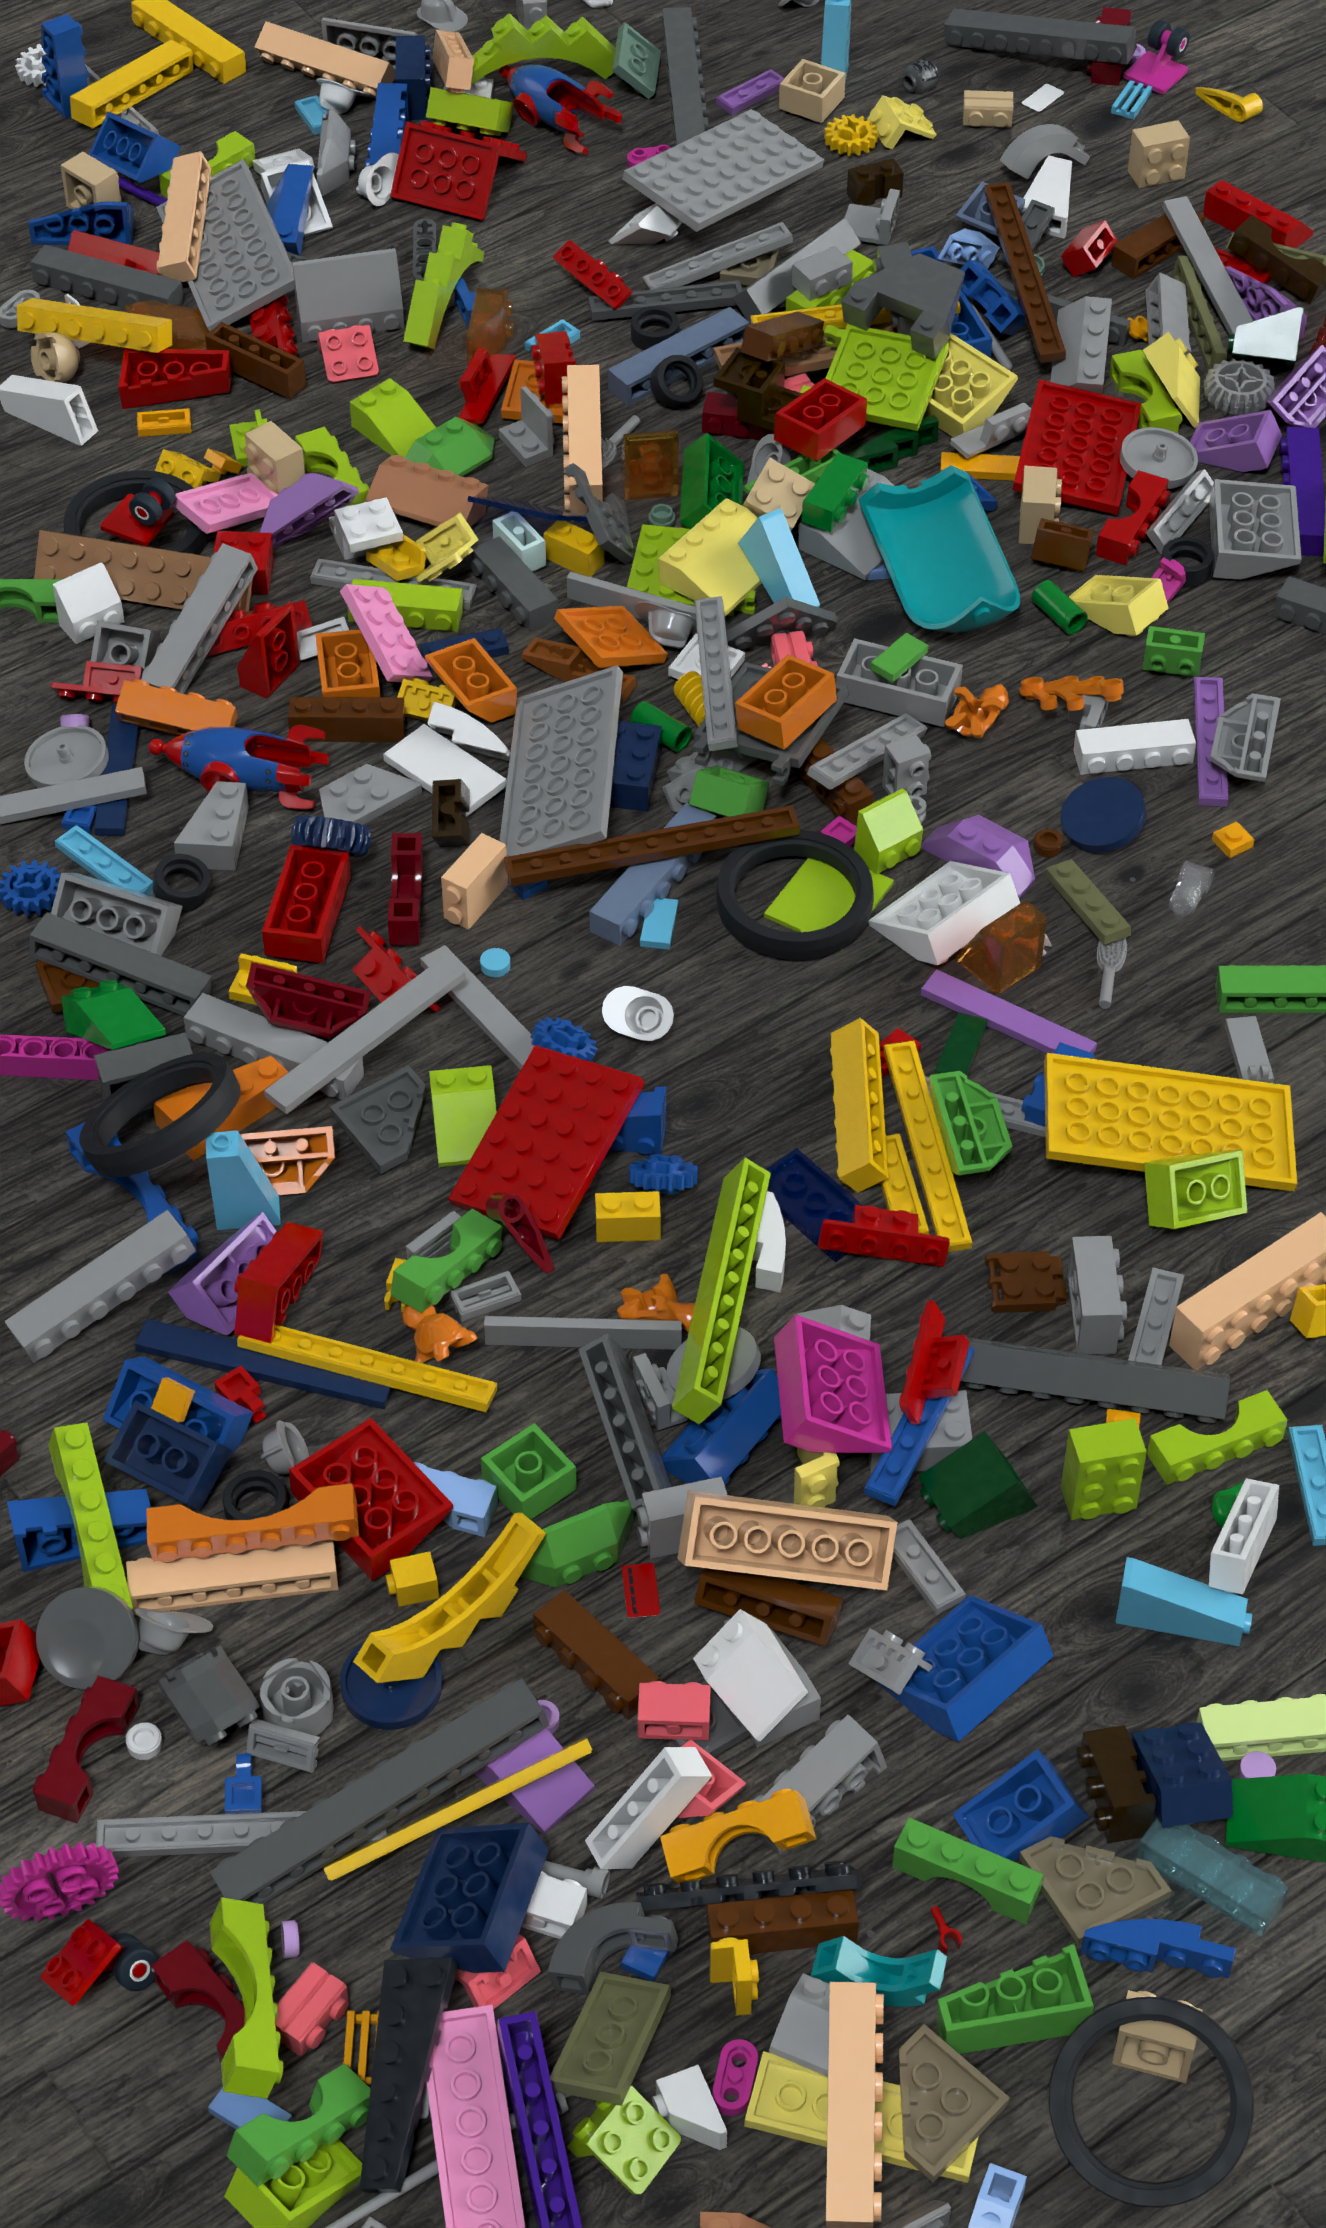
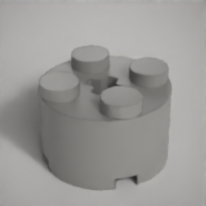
M289 1658L276 1663L266 1672L260 1688L264 1721L317 1736L333 1721L334 1706L330 1678L321 1665L311 1660L308 1663L298 1661V1658Z

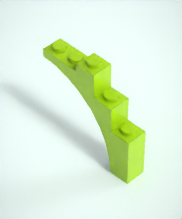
M509 13L503 19L498 20L494 27L491 28L494 38L487 41L472 56L474 64L471 84L473 85L485 75L505 65L537 58H554L575 62L592 69L606 80L614 73L612 68L616 48L583 16L578 21L572 23L564 32L547 15L536 21L527 30Z
M452 222L451 227L442 226L437 253L429 252L424 281L417 279L415 281L403 342L435 350L443 316L459 278L472 263L476 261L483 262L485 252L477 248V243L472 242L474 234L466 230V225Z

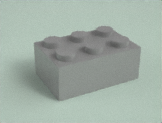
M1112 1236L1072 1237L1067 1280L1077 1353L1116 1354L1118 1340L1124 1339L1123 1321L1127 1320L1126 1301L1120 1300V1294H1123L1122 1275H1117L1116 1268H1119L1120 1255L1119 1249H1113Z
M966 1390L958 1391L957 1396L951 1398L914 1471H926L972 1440ZM901 1393L886 1394L890 1436H892L903 1415L899 1404ZM868 1453L870 1473L875 1469L882 1453Z

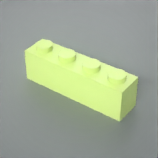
M1316 1694L1310 1698L1300 1699L1282 1697L1275 1701L1267 1702L1248 1700L1234 1705L1215 1703L1199 1708L1196 1723L1202 1722L1222 1761L1240 1760L1246 1754L1254 1751L1266 1753L1270 1757L1326 1752L1325 1694Z

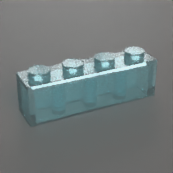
M1157 1818L1140 1840L1137 1858L1152 1862L1160 1874L1261 1937L1284 1906L1289 1888L1278 1877L1270 1873H1264L1253 1866L1246 1857L1230 1852L1222 1847L1214 1837L1201 1834L1190 1827L1189 1824L1162 1828Z

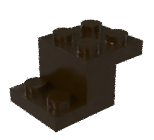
M736 347L715 375L713 382L714 387L738 394V420L774 431L776 412L803 394L784 388L785 362L779 360L766 362L741 352V348Z

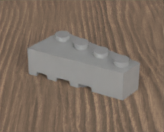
M847 1715L841 1721L833 1722L826 1730L825 1737L816 1746L811 1745L806 1748L800 1756V1761L791 1770L783 1771L776 1778L774 1786L765 1795H759L754 1800L761 1802L770 1799L774 1792L782 1789L797 1790L806 1800L814 1828L816 1816L819 1814L822 1816L830 1815L839 1807L843 1794L847 1791H852L855 1794L865 1786L864 1778L871 1771L874 1770L877 1774H880L887 1768L878 1742L850 1715ZM759 1834L780 1855L784 1852L770 1838Z

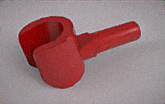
M938 1906L932 1907L930 1911L941 1935L938 1941V1949L942 1953H947L948 1947L944 1940L950 1938L955 1941L956 1947L959 1950L962 1943L961 1934L956 1929L948 1927Z

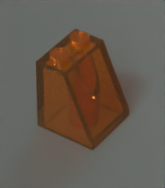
M1025 900L982 928L956 956V961L998 995L1041 966L1047 917Z

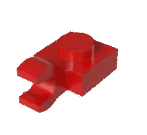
M242 1366L214 1381L215 1390L219 1395L253 1412L251 1420L255 1424L266 1418V1414L261 1410L264 1407V1403L258 1397L261 1394L260 1386Z

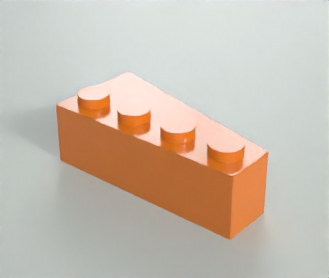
M271 1055L234 1069L233 1072L240 1085V1097L231 1114L214 1132H239L277 1108L265 1098L264 1090L286 1075L288 1071ZM212 1083L190 1086L154 1102L153 1109L156 1125L162 1129L180 1118L199 1102L207 1093ZM205 1139L185 1152L193 1161L206 1153Z

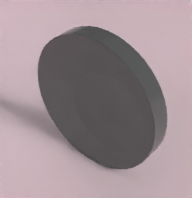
M83 1586L60 1594L48 1604L37 1626L36 1644L44 1667L56 1680L69 1687L85 1690L88 1686L92 1687L98 1675L115 1681L129 1669L137 1654L139 1630L132 1610L122 1598L101 1587Z

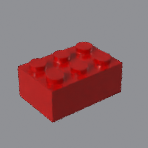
M824 378L776 412L774 440L810 459L818 461L865 426L868 399Z

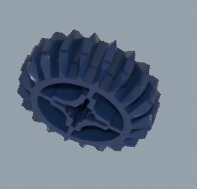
M305 815L299 816L294 820L291 830V843L299 846L349 852V857L357 858L368 854V848L371 844V830L365 825L352 821Z

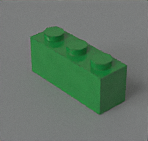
M838 452L803 500L801 522L832 532L838 523L841 524L848 508L855 505L860 491H864L867 488L870 476L867 475L868 463Z

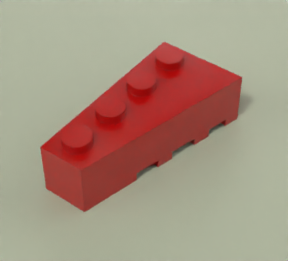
M124 348L118 386L122 409L230 392L233 372L229 350L164 349L155 353Z
M287 1222L279 1232L274 1233L269 1244L262 1247L256 1259L250 1261L248 1268L243 1274L240 1273L237 1276L234 1291L238 1293L235 1335L272 1343L275 1338V1324L282 1326L286 1319L285 1311L288 1304H295L299 1297L301 1285H306L321 1259L324 1231Z

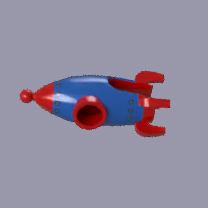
M505 65L498 69L499 75L502 78H507L510 91L515 97L513 101L514 107L519 115L532 126H537L543 122L555 129L566 132L563 139L564 145L577 153L587 155L588 148L579 142V137H584V134L578 129V119L572 113L578 111L602 121L604 117L616 123H621L622 114L608 105H602L597 99L599 95L610 99L614 95L607 86L600 82L591 81L585 88L562 72L543 65H522L511 68L510 65Z
M305 725L292 727L288 732L287 738L237 727H207L179 735L168 741V743H163L160 739H153L148 745L151 754L160 755L165 753L182 770L200 779L201 785L208 792L211 791L217 781L246 783L247 791L279 792V801L283 806L298 810L315 809V801L305 800L297 796L296 793L298 791H303L302 786H309L311 784V775L300 774V769L294 767H311V763L329 764V754L311 751L310 746L304 744V741L307 739H325L326 732Z

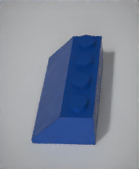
M107 112L89 155L106 166L142 183L170 170L173 165V159L178 157V151L181 146L111 112Z
M145 1356L124 1361L103 1417L105 1422L120 1429L135 1401L151 1408L162 1378L169 1377L195 1391L184 1422H179L180 1424L232 1450L230 1456L242 1443L253 1414L252 1411Z
M772 1368L758 1370L754 1378L742 1390L722 1400V1404L703 1422L697 1424L691 1421L661 1456L666 1471L687 1484L722 1477L724 1485H726L730 1480L729 1475L737 1466H740L748 1459L749 1451L755 1444L765 1439L770 1426L781 1418L778 1376Z

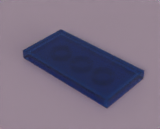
M795 1148L765 1169L771 1173L767 1191L773 1192L782 1216L817 1247L824 1219L853 1223L855 1205L863 1206L798 1148ZM821 1249L835 1263L849 1254Z

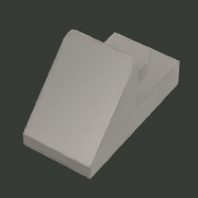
M1082 695L1084 708L1077 711L1068 710V721L1080 724L1079 730L1101 728L1107 712L1108 701H1105L1102 695Z

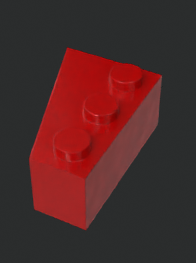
M567 331L535 334L536 345H531L532 361H537L534 362L535 377L540 378L537 379L539 395H544L545 405L563 404L562 396L568 395V393H562V376H567V365H576L575 358H571L573 350L569 348L570 341Z

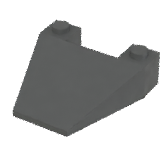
M918 253L855 282L841 301L844 322L867 331L883 307L916 320L910 329L912 350L935 359L949 339L965 271Z

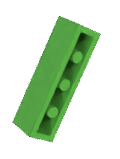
M1326 965L1218 966L1215 983L1218 1013H1326Z

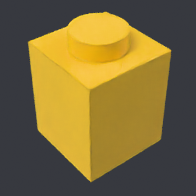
M1326 1284L1298 1288L1290 1321L1306 1338L1326 1336Z
M430 1551L390 1560L391 1574L385 1575L389 1595H396L398 1607L439 1598L438 1580Z

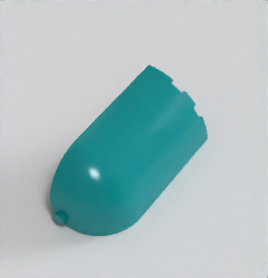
M950 465L935 476L920 481L921 486L908 489L906 485L891 486L876 483L858 499L902 605L914 623L923 628L938 632H968L989 626L1005 618L1019 607L1020 593L967 472Z

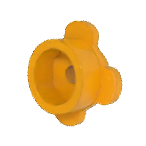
M1137 316L1134 320L1128 317L1127 319L1131 320L1129 334L1136 340L1141 338L1148 342L1147 319L1142 316Z

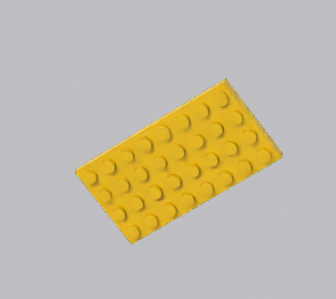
M1046 1053L1044 1059L1046 1159L1145 1172V1162L1177 1156L1243 1150L1245 1185L1294 1192L1297 1186V1171L1289 1085Z

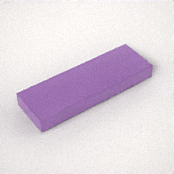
M770 69L716 97V104L729 114L734 115L777 93L780 83L785 78Z

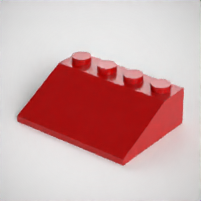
M369 1418L289 1469L291 1493L299 1502L318 1487L353 1484L357 1499L359 1536L336 1542L371 1581L390 1570V1560L406 1557L453 1509L452 1502L372 1418Z

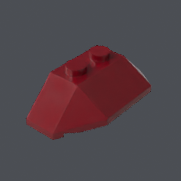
M251 962L246 988L268 1023L327 1038L334 1036L365 1016L371 991Z

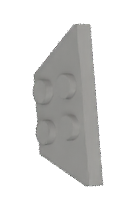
M365 764L319 789L323 816L364 825L421 794L422 784Z

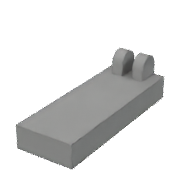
M1256 1016L1226 1019L1224 1027L1239 1079L1273 1083L1274 1076Z

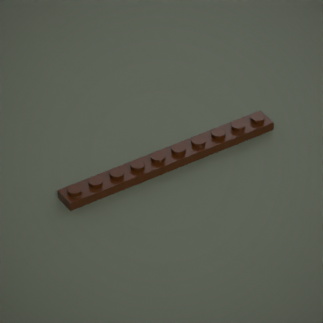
M1010 182L987 184L984 187V194L1039 362L1065 360L1066 350Z
M793 805L613 837L591 844H574L504 857V866L510 886H517L800 834V824Z

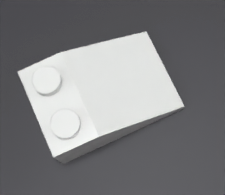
M307 160L296 164L310 165V162ZM287 166L261 173V190L266 203H268ZM314 173L304 236L333 229Z
M741 1609L693 1658L708 1684L711 1685L713 1690L752 1736L760 1742L808 1693L768 1625Z

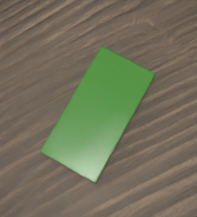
M905 633L871 662L870 670L894 682L928 653L929 645Z

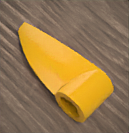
M1196 87L1195 94L1237 122H1244L1260 114L1263 110L1262 100L1256 93L1241 97L1219 89Z

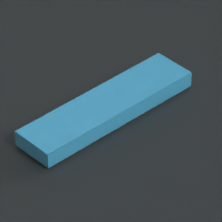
M74 826L55 840V846L58 850L99 880L146 895L153 893V881L79 826Z
M1322 1425L1289 1427L1288 1438L1313 1546L1326 1545V1440Z

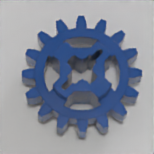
M33 860L31 865L21 861V867L17 868L11 865V873H2L0 901L4 902L6 909L13 907V912L16 915L22 910L25 912V916H29L31 911L41 915V909L43 908L49 911L52 910L51 903H54L61 874H58L56 867L49 869L48 862H44L40 866L37 864V860Z
M546 1017L544 1021L539 1019L530 1036L533 1039L531 1042L533 1046L537 1045L590 1062L598 1050L595 1047L597 1042L590 1039V1033L582 1030L581 1026L575 1027L571 1021L561 1020L559 1017H556L555 1021L549 1017Z
M653 1154L649 1155V1159H643V1162L634 1161V1164H630L629 1183L634 1184L635 1187L643 1186L646 1192L659 1191V1193H666L668 1195L677 1194L678 1190H684V1187L692 1188L693 1185H697L698 1166L693 1165L692 1162H683L680 1156Z

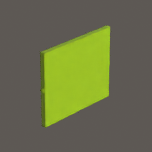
M808 858L764 912V917L796 932L819 930L834 924L845 916L854 903L855 894L849 881L838 870L824 862ZM869 869L874 892L872 913L894 885V880L879 873L875 874Z

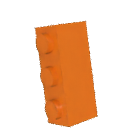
M475 638L425 655L427 663L469 712L491 723L515 714L517 701L516 686Z

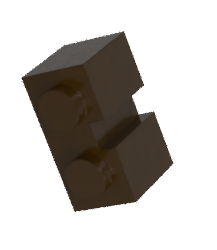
M895 159L883 160L848 169L847 195L853 204L863 206L875 204L876 199H887L890 189L900 190L899 198H902L904 172Z
M462 779L433 781L432 838L440 847L469 846V822L462 815V812H469L470 789Z

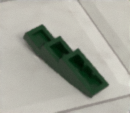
M935 415L922 419L918 431L900 427L895 428L867 442L848 456L867 462V469L876 473L897 468L899 459L917 455L918 447L937 442L939 421Z

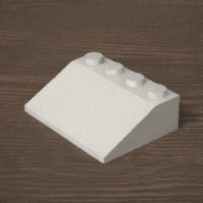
M949 861L872 917L868 922L872 928L915 959L933 965H940L945 963L956 951L968 946L970 941L979 934L988 931L990 926L999 919L1007 917L1010 911L1020 905V901L1010 873Z

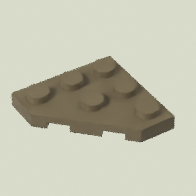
M1052 1836L1020 1851L1019 1860L1023 1866L1044 1874L1041 1892L1077 1945L1083 1943L1086 1929L1106 1923L1128 1920L1167 1900L1171 1896L1172 1890L1150 1861L1139 1858L1136 1861L1116 1857L1115 1852L1086 1845L1085 1849L1065 1844L1064 1839Z
M923 2024L899 2048L898 2053L904 2158L934 2183L1009 2105L1010 2097L929 2027Z

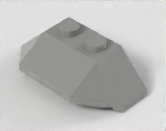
M329 109L326 111V114L322 115L317 168V184L322 196L350 180V170H355L356 140H351V130L334 109Z
M1252 693L1246 697L1245 701L1236 704L1218 717L1210 761L1237 778L1265 782L1281 698Z

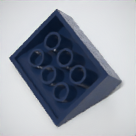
M526 1822L437 1829L391 1945V1951L394 1954L414 1959L453 1958L458 1961L457 1969L471 1973L505 1972L549 1851L532 1825Z

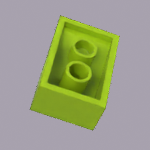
M390 378L350 401L351 426L391 456L400 455L406 457L416 439L436 428L410 393Z
M491 1065L429 1071L439 1167L468 1164L496 1115Z
M1243 1150L1169 1157L1144 1163L1149 1226L1177 1229L1247 1213Z
M338 2139L332 2145L325 2144L317 2149L307 2161L303 2163L298 2161L290 2166L277 2180L271 2178L259 2187L237 2167L224 2197L254 2228H309L361 2180L362 2162Z

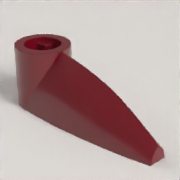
M492 1194L486 1202L487 1215L492 1220L502 1222L516 1243L546 1274L553 1271L554 1266L546 1244L524 1201L515 1194Z

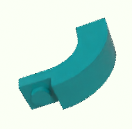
M841 1936L818 1944L811 1977L820 1979L828 1984L830 1982L876 1983V1994H884V2006H918L925 2004L927 1993L940 1990L944 1979L947 1956L936 1949L908 1958L884 1957L871 1953L859 1947L845 1936Z

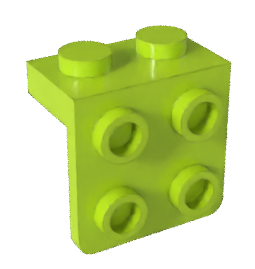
M631 2085L622 2106L596 2101L597 2109L590 2118L586 2117L575 2127L573 2131L575 2137L567 2148L577 2158L594 2155L630 2193L637 2195L645 2191L681 2142V2136Z

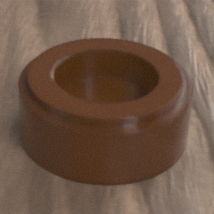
M1040 830L1034 836L1033 848L1037 854L1043 857L1057 856L1063 848V837L1056 830Z

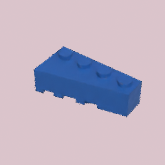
M68 14L41 23V45L46 55L42 56V64L46 69V72L42 73V81L46 83V87L42 89V95L65 119L71 117L70 96L88 86L87 78L89 77L84 62L86 52L81 41L83 31L79 22H75Z
M666 1086L655 1087L654 1092H640L609 1150L661 1155L666 1130Z
M147 1489L105 1492L118 1549L147 1543L146 1508H151ZM66 1496L7 1501L23 1572L81 1559L76 1531Z

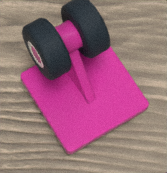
M1162 19L1157 20L1150 29L1147 43L1150 48L1160 50L1158 55L1147 51L1124 72L1123 78L1135 81L1134 84L1142 83L1144 84L1143 87L1146 88L1148 85L1153 86L1152 90L1154 92L1165 94L1188 72L1187 66L1172 61L1171 56L1179 58L1184 54L1190 40L1189 31L1182 27H1177L1171 32V24Z

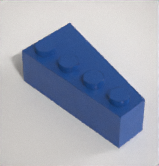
M378 83L373 128H371L370 134L371 143L368 144V158H366L365 167L374 165L388 153L399 154L406 122H410L407 84Z

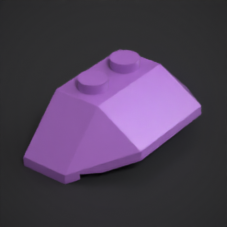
M1323 345L1319 346L1296 367L1266 400L1286 423L1295 427L1316 428L1326 417V348Z
M317 473L305 474L294 485L281 490L279 495L270 500L260 532L272 533L273 547L277 548L284 541L297 538L334 515V509L349 505L359 493V490L348 483Z
M981 815L939 826L921 843L922 849L946 862L953 861L1010 873L1019 899L1035 883L1028 840Z

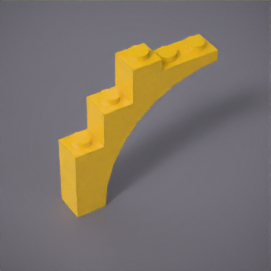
M514 1513L500 1536L484 1556L457 1584L425 1610L391 1628L370 1633L353 1662L377 1683L423 1678L441 1649L463 1647L480 1619L502 1617L518 1591L515 1583L546 1532L523 1513Z

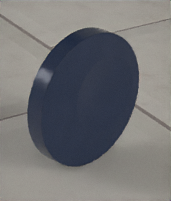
M1103 777L1090 780L1077 787L1065 800L1061 809L1060 819L1067 839L1074 846L1088 852H1109L1123 847L1139 834L1146 820V806L1142 794L1132 783L1121 778Z
M364 1642L350 1653L341 1670V1694L348 1711L360 1722L377 1729H402L423 1720L437 1705L443 1683L441 1667L437 1657L423 1678L377 1683L353 1662Z

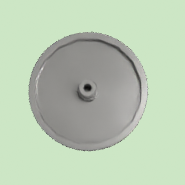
M1148 427L1131 432L1124 439L1119 455L1123 469L1132 478H1134L1138 470L1169 479L1168 489L1180 487L1188 483L1194 476L1198 465V455L1193 445L1178 433L1163 428Z
M83 725L77 727L62 726L46 732L32 743L25 755L24 765L30 781L37 788L100 776L107 766L109 752L104 738L95 729Z
M738 1327L723 1400L742 1390L754 1378L761 1362V1353L754 1337L747 1330ZM687 1340L676 1349L667 1365V1379L674 1392L676 1391Z

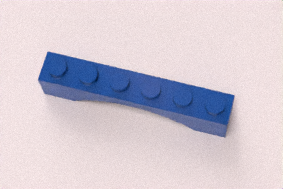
M85 1122L66 1131L69 1152L85 1172L103 1176L89 1163L80 1146V1132ZM117 1133L111 1139L108 1146L122 1145L118 1140ZM148 1171L125 1177L103 1176L127 1189L139 1201L146 1212L147 1223L168 1210L188 1235L196 1252L191 1254L183 1263L177 1264L165 1272L164 1275L198 1257L196 1243L199 1242L195 1230L190 1225L186 1227L182 1222L179 1210L175 1205L170 1206L167 1203L162 1188L158 1184L153 1185L150 1181Z

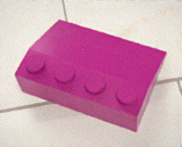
M795 1314L774 1337L784 1443L810 1452L889 1453L892 1450L880 1344Z

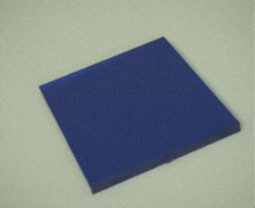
M468 496V502L548 520L588 522L586 515L510 498Z

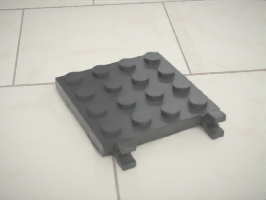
M745 662L731 681L738 747L724 750L772 761L771 770L777 771L773 777V783L784 786L788 780L790 768L801 767L849 696L848 687L835 684L837 701L786 749H781L738 730L735 702L772 669ZM704 719L694 733L695 744L693 745V751L698 752L694 759L695 764L702 766L707 765L712 753L708 747L706 719Z

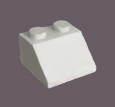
M102 562L53 584L59 626L75 644L95 636L97 621L115 624L124 623L122 602Z

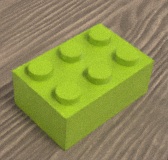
M431 87L426 117L433 118V123L454 127L455 123H457L456 128L477 132L479 127V133L501 136V132H509L514 103Z
M1135 1418L1069 1429L1061 1490L1071 1520L1081 1518L1093 1519L1098 1515L1110 1513L1123 1514L1137 1509L1147 1451Z

